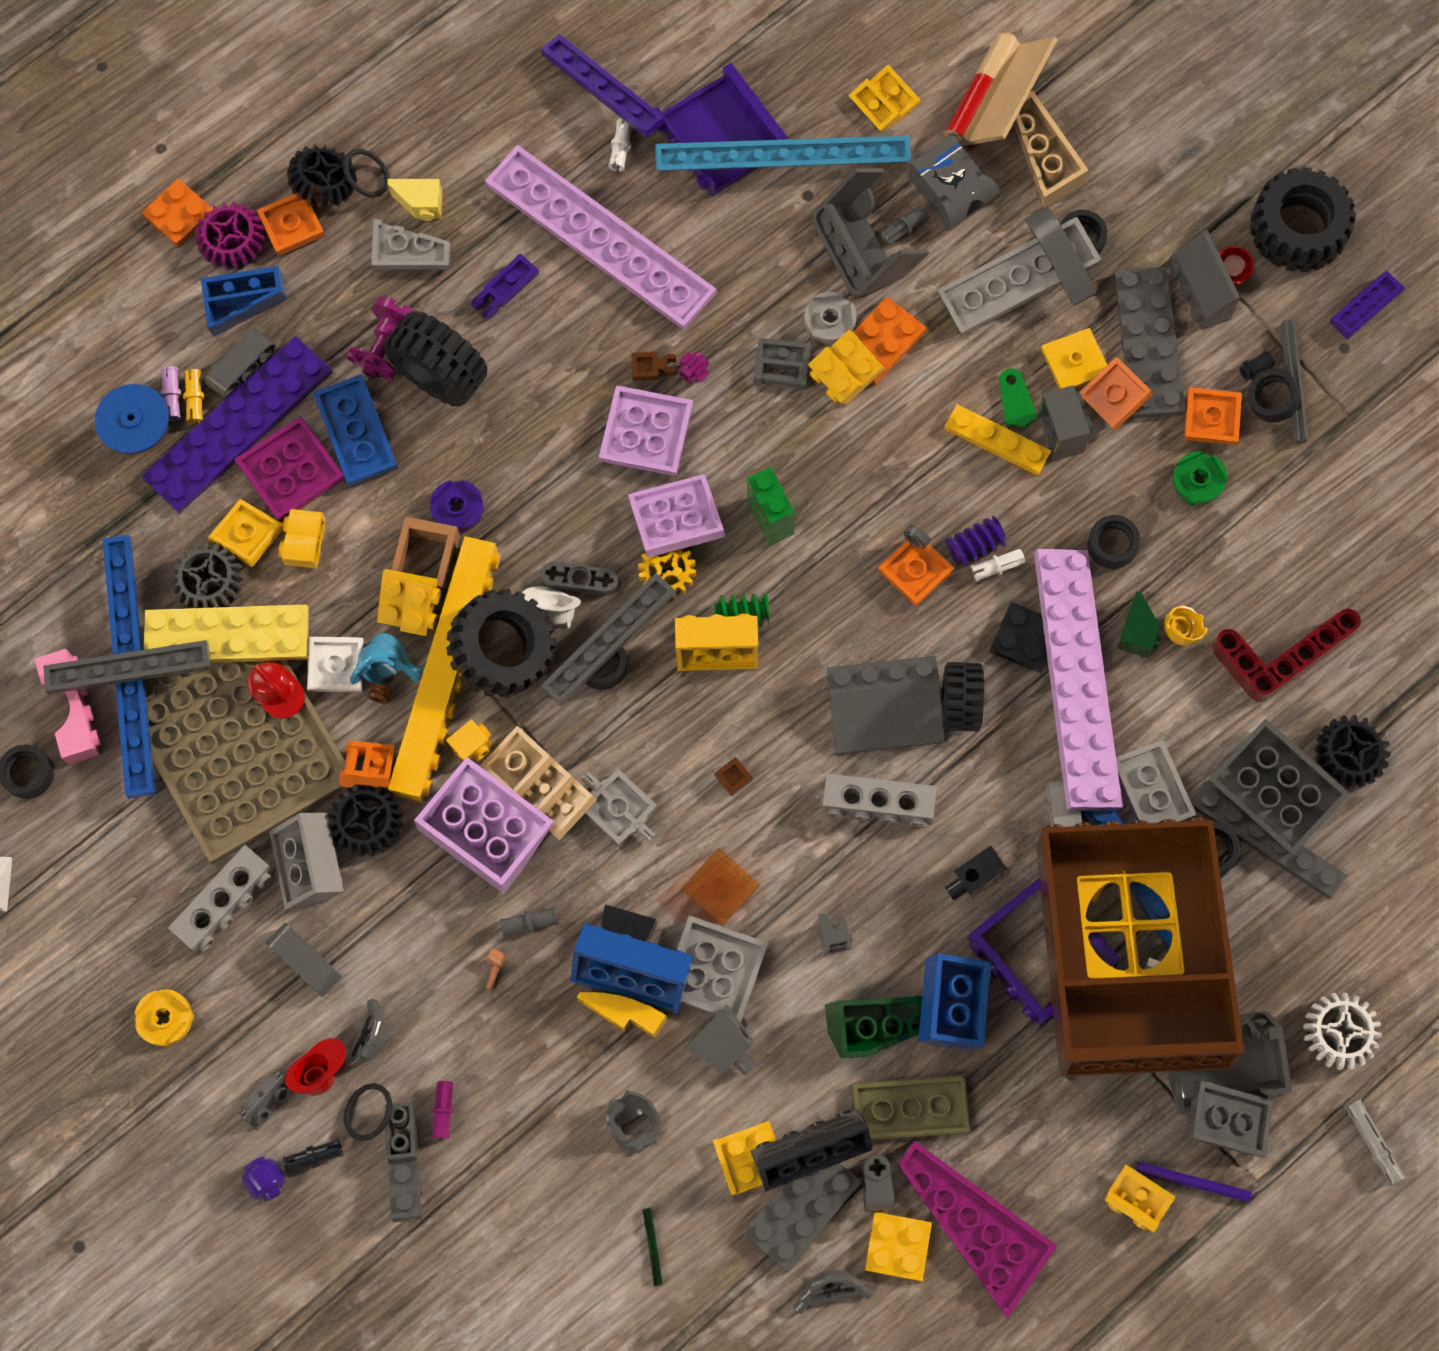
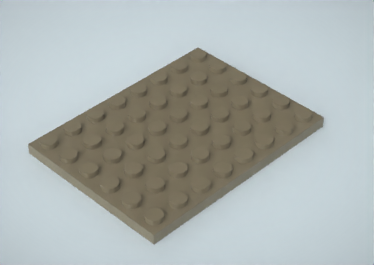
M251 600L240 607H249L255 605ZM275 660V661H274V662H279V663L282 664L284 667H286V669H287V670L296 678V680L298 681L297 677L295 676V674H294L293 670L291 669L290 665L288 664L287 660ZM267 661L211 663V669L145 679L152 760L211 865L345 788L338 781L340 773L344 770L345 760L305 691V700L300 711L290 718L283 719L273 717L267 713L250 694L247 687L249 673L257 664L259 665ZM113 684L111 687L116 694V685Z

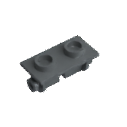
M278 1070L274 1074L271 1072L258 1087L264 1093L261 1098L254 1092L240 1106L242 1110L238 1114L257 1130L269 1120L271 1114L292 1092L287 1087L285 1076Z

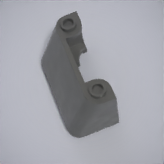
M1264 1011L1240 1014L1244 1054L1234 1069L1167 1072L1176 1110L1179 1114L1190 1115L1194 1081L1201 1080L1241 1092L1258 1090L1266 1095L1267 1098H1279L1284 1095L1283 1093L1292 1092L1284 1033L1281 1024L1270 1013Z

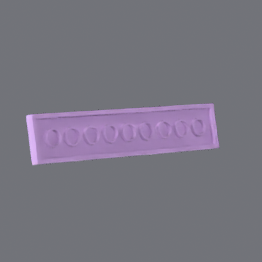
M519 145L510 152L485 180L488 188L683 330L690 325L717 293L716 288Z
M1037 549L1034 552L1066 808L1071 811H1118L1123 806L1088 550Z

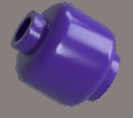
M262 1156L244 1167L245 1172L242 1175V1181L253 1199L264 1198L268 1202L281 1194L279 1189L284 1185L285 1177L275 1160L266 1159L265 1156Z

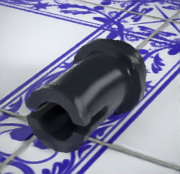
M1265 351L1250 361H1243L1239 371L1245 380H1253L1257 374L1274 366L1275 361L1273 356L1268 351Z

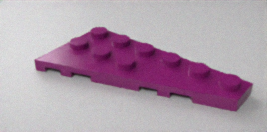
M914 1141L897 1166L1007 1319L1057 1245Z

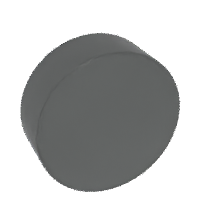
M909 524L903 532L905 539L919 549H925L931 541L926 532L913 524Z

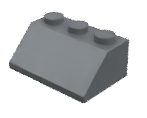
M299 813L269 832L285 910L327 901L344 892L327 813Z

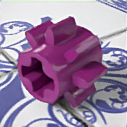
M688 351L677 361L681 365L677 370L678 374L689 384H692L694 381L699 384L710 374L706 370L709 366L708 360L697 351L693 354Z

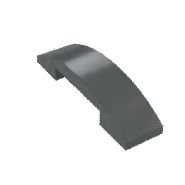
M1047 206L1026 217L1025 221L1045 252L1072 305L1075 306L1096 295L1097 292L1079 256L1050 208Z

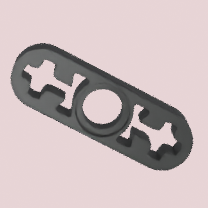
M549 562L541 570L544 585L558 590L608 596L615 593L619 586L617 574L607 568ZM552 570H557L559 576H566L565 571H569L567 575L568 583H564V577L559 576L555 577L554 581H551L547 574H551ZM582 572L588 577L587 581L582 585L573 583L572 578L576 573ZM595 574V579L598 581H604L605 577H610V581L613 583H609L608 587H603L602 582L594 581L595 586H591V575Z

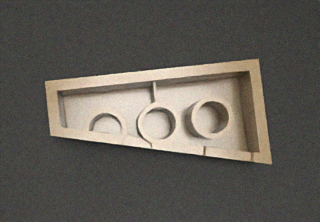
M1032 90L1013 124L1043 207L1045 208L1088 183L1089 170Z

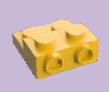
M848 330L831 347L823 349L808 364L812 369L809 373L818 384L823 382L828 387L826 391L828 397L836 404L840 401V403L846 405L885 369L851 330Z
M385 569L382 573L377 623L400 627L402 632L427 636L431 630L435 629L437 623V614H434V606L438 604L440 598V589L437 588L438 579Z

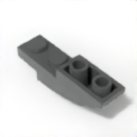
M413 1101L392 1104V1114L385 1127L386 1155L389 1163L391 1220L393 1223L422 1219V1184Z

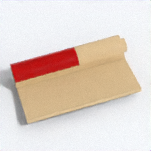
M1004 32L997 34L944 132L945 138L952 134L961 146L1005 139L1058 39L1054 36L1020 44L1012 33Z

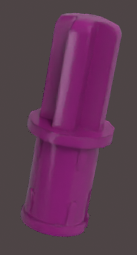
M437 1081L435 1106L431 1108V1111H434L432 1138L450 1139L451 1113H454V1110L451 1109L453 1082Z

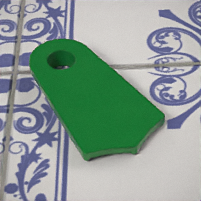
M1013 368L1005 369L999 377L1005 424L1024 428L1030 422L1037 419L1038 415L1022 374ZM1012 377L1016 383L1010 385L1006 382V379Z

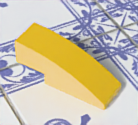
M580 992L577 996L580 1003L624 1032L632 1023L655 1038L667 1021L665 1014L649 1005L627 997L599 992Z

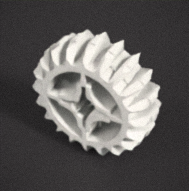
M1332 993L1329 1000L1326 997L1320 998V1005L1314 1003L1311 1006L1314 1013H1307L1305 1016L1311 1023L1304 1024L1303 1029L1310 1031L1311 1034L1304 1036V1041H1313V1045L1308 1048V1051L1313 1052L1317 1049L1319 1054L1316 1056V1060L1320 1061L1326 1057V1067H1331L1334 1061H1336L1337 1070H1342L1345 1064L1349 1070H1353L1355 1062L1359 1066L1365 1065V1058L1370 1060L1374 1057L1371 1050H1377L1380 1047L1374 1040L1382 1038V1034L1374 1031V1029L1380 1027L1381 1023L1378 1021L1372 1022L1371 1019L1377 1013L1375 1011L1366 1012V1009L1369 1007L1367 1002L1359 1006V996H1354L1349 1002L1348 993H1343L1340 1000L1336 993ZM1339 1010L1335 1023L1321 1024L1323 1017L1328 1011ZM1351 1014L1359 1020L1362 1027L1353 1024ZM1340 1026H1343V1031H1346L1347 1033L1351 1034H1347L1344 1037H1342V1032L1337 1031L1336 1029ZM1323 1036L1332 1039L1335 1050L1327 1045ZM1363 1038L1358 1051L1346 1054V1048L1349 1047L1351 1039Z

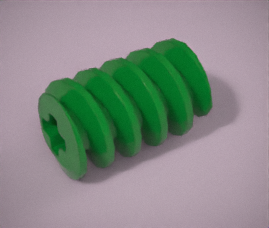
M763 593L761 601H759L756 594H752L750 601H748L745 594H741L740 600L737 602L735 596L730 595L729 601L726 602L724 596L720 595L718 602L715 603L714 601L715 615L718 614L724 617H733L739 614L757 616L758 626L763 627L765 619L769 623L767 593Z

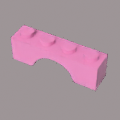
M63 649L35 658L41 684L45 687L43 665L78 660L77 656H72L67 649ZM87 689L61 692L67 696L70 704L67 721L55 733L61 758L68 765L100 755L98 746L102 745L98 731L93 730L91 721L95 720L91 706L86 705L84 696L88 695Z

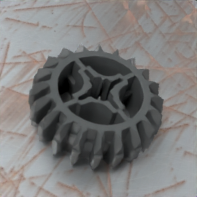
M205 543L202 550H200L198 545H194L195 552L193 553L185 550V559L177 557V562L180 566L172 567V571L176 575L170 577V581L172 584H175L172 587V591L174 594H178L176 599L179 603L184 602L186 609H191L192 607L220 608L223 604L225 607H230L228 600L230 598L237 600L238 596L234 591H242L243 587L239 582L244 581V576L240 573L243 568L240 563H237V557L230 555L227 548L221 550L220 545L215 544L211 549V546ZM218 563L226 566V579L218 574ZM188 579L193 580L197 584L196 595L189 592Z

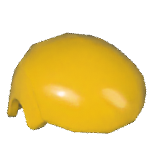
M1184 605L1172 608L1164 620L1166 635L1173 643L1181 646L1196 644L1204 637L1208 628L1204 627L1203 615Z

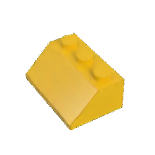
M716 614L709 617L686 615L682 618H675L678 671L759 669L757 616L739 614L733 617H724Z

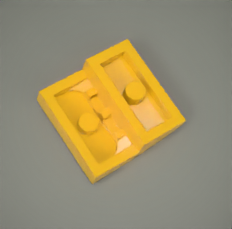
M889 64L870 81L867 78L848 95L880 132L899 122L922 103L919 97Z

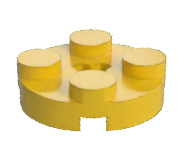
M167 989L148 993L140 1000L135 1010V1026L138 1034L145 1041L155 1046L170 1047L181 1041L189 1032L194 1019L189 1002L178 992ZM169 1011V1022L159 1025L158 1013L162 1012L165 1014Z

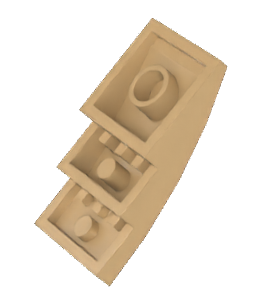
M518 726L480 765L497 780L551 818L554 823L549 831L559 840L597 801L588 790Z

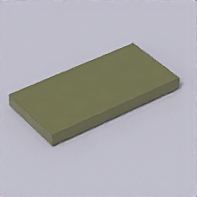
M965 1075L851 1084L853 1111L859 1109L869 1127L871 1141L971 1133Z

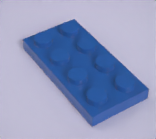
M362 374L313 392L349 487L399 469Z

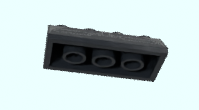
M859 1109L854 1111H843L836 1118L826 1122L817 1121L811 1124L808 1129L800 1132H788L782 1139L774 1142H762L750 1152L766 1192L872 1151L873 1148L869 1127Z

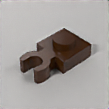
M657 352L631 353L633 381L659 380V373H664L667 376L677 375L676 367L669 368L666 366L670 362H676L675 354H667L663 358H658Z

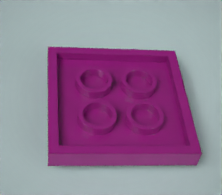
M301 416L234 459L279 522H282L286 516L289 517L291 509L300 510L345 480L343 473Z

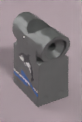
M952 134L910 164L908 179L930 205L939 212L941 221L948 231L964 221L970 211L985 206L1001 194L998 185L988 176L981 174L978 166Z

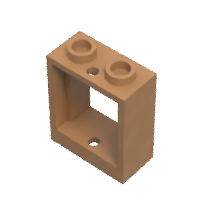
M405 517L391 570L402 571L410 536L446 543L437 576V588L440 589V594L445 595L460 539L458 528L456 526Z

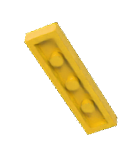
M958 404L945 424L944 430L1037 476L1041 473L1051 454V450Z

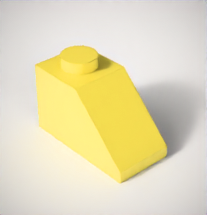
M388 179L391 196L415 219L423 221L441 219L442 188L439 179Z

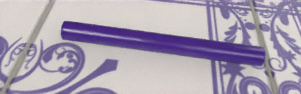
M1137 1162L1135 1171L1145 1176L1245 1202H1250L1252 1191L1141 1162Z

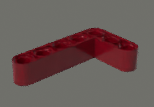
M1353 609L1341 610L1267 666L1241 635L1233 629H1225L1218 634L1212 646L1213 653L1250 698L1257 702H1263L1351 638L1360 627L1361 617ZM1340 620L1348 621L1351 624V628L1343 627ZM1319 636H1327L1331 644L1323 643ZM1227 640L1231 642L1233 648H1224L1221 641ZM1298 651L1307 652L1310 656V659H1302L1299 656ZM1238 662H1247L1250 665V670L1242 669ZM1277 667H1285L1289 675L1280 674ZM1256 682L1265 683L1268 691L1259 690Z

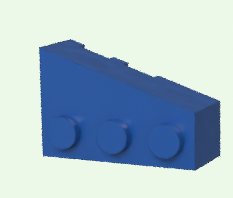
M278 266L200 278L207 326L213 336L287 300L284 277Z

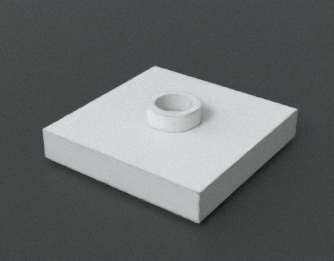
M309 637L307 691L362 692V679L353 685L350 683V677L356 668L358 655L363 649V638Z

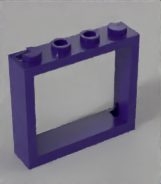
M1038 878L968 935L967 940L970 943L967 945L972 949V953L976 957L981 956L985 961L991 962V976L995 979L1000 978L1006 985L1004 990L1013 1001L1018 1000L1024 1007L1022 1012L1026 1018L1028 1017L1033 1023L1037 1022L1041 1026L1053 1016L1052 1004L1043 1010L982 937L1040 890ZM1099 933L1088 935V940L1093 950L1101 960L1111 967L1117 964L1121 958Z

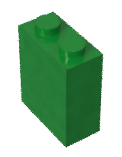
M769 467L747 477V501L769 544H775L794 535L795 512L772 468Z

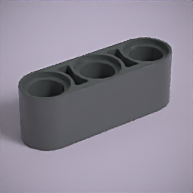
M257 329L250 330L207 374L205 384L222 398H228L272 357L276 350V345Z
M286 922L265 942L322 998L342 978Z

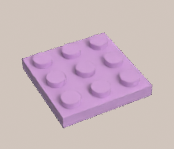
M616 385L599 453V461L677 476L693 408V400Z
M705 474L628 494L647 558L725 537L724 528Z

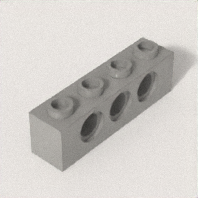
M826 774L822 812H827L828 816L835 818L853 815L855 819L861 821H871L872 818H879L888 824H899V821L910 822V825L914 827H927V824L932 825L934 819L937 786ZM853 793L858 796L859 801L855 804H849L844 800V796ZM880 796L886 800L887 804L883 807H876L871 800L874 797ZM905 799L910 800L914 804V808L903 810L899 802Z
M244 845L168 929L196 954L206 951L214 943L215 935L220 930L224 931L231 925L234 920L233 916L238 910L245 909L253 900L252 895L271 881V875L274 870L250 848ZM241 875L249 876L248 882L244 886H237V879ZM228 895V904L224 907H218L219 898ZM204 916H209V925L205 928H199V920Z

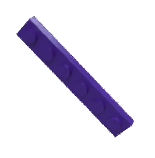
M560 34L541 48L542 55L645 138L664 124V116Z

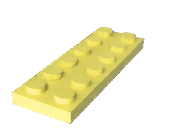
M307 605L145 610L144 650L207 640L211 663L308 659L309 607Z

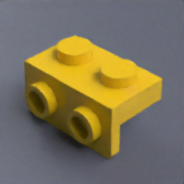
M1125 1164L1109 1188L1104 1200L1108 1202V1206L1118 1214L1124 1213L1131 1217L1133 1223L1142 1230L1147 1231L1149 1229L1155 1232L1159 1222L1173 1203L1175 1196Z

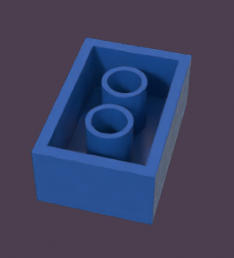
M938 953L926 958L919 1043L970 1051L984 1047L991 962Z

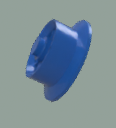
M127 384L110 391L101 400L95 413V429L101 441L114 451L126 454L144 452L154 447L163 437L169 422V412L166 402L157 391L141 384Z

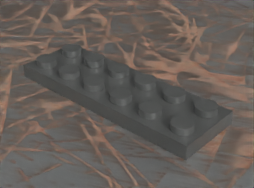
M1167 268L1116 270L1113 277L1124 362L1154 393L1131 415L1132 419L1184 415L1186 408Z

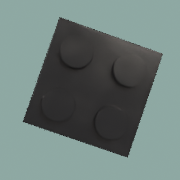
M1010 602L989 652L1039 673L1047 656L1042 614Z

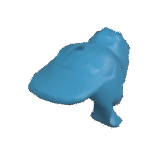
M381 633L377 634L370 641V644L360 651L356 668L350 677V683L354 685L363 678L366 681L385 686V683L380 681L379 678L392 676V674L397 673L399 670L404 671L413 681H419L422 678L425 667H417L411 662L405 647L399 640L390 634Z

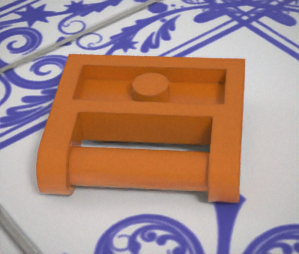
M361 741L348 742L345 748L347 757L344 770L339 776V784L346 788H350L354 784L389 787L395 756V745ZM364 755L362 771L355 770L357 758Z

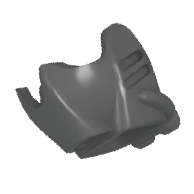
M628 1090L625 1091L621 1099L610 1100L606 1114L607 1127L620 1147L629 1150L636 1149L640 1153L643 1151V1148L651 1143L652 1145L657 1143L655 1137L660 1131L661 1120L651 1100L639 1093ZM641 1116H647L651 1123V1129L632 1141L626 1139L622 1128Z

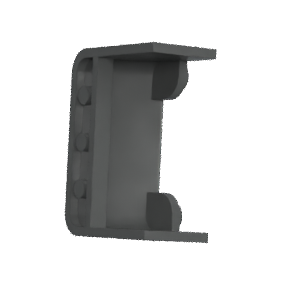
M855 168L824 199L813 213L814 227L848 290L853 295H866L904 278L929 254L927 249L899 250L897 253L887 257L866 219L873 211L875 204L874 196L869 188L885 173L883 168Z

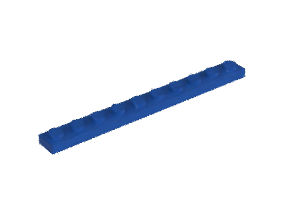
M130 535L103 538L112 652L114 655L142 650L132 538ZM145 680L115 684L125 796L128 799L156 795Z

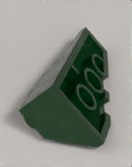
M922 996L838 1000L825 1004L827 1032L840 1058L869 1057L919 1035Z

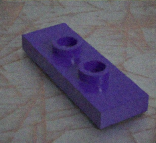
M1386 270L1335 314L1329 322L1346 339H1350L1398 297L1405 287Z

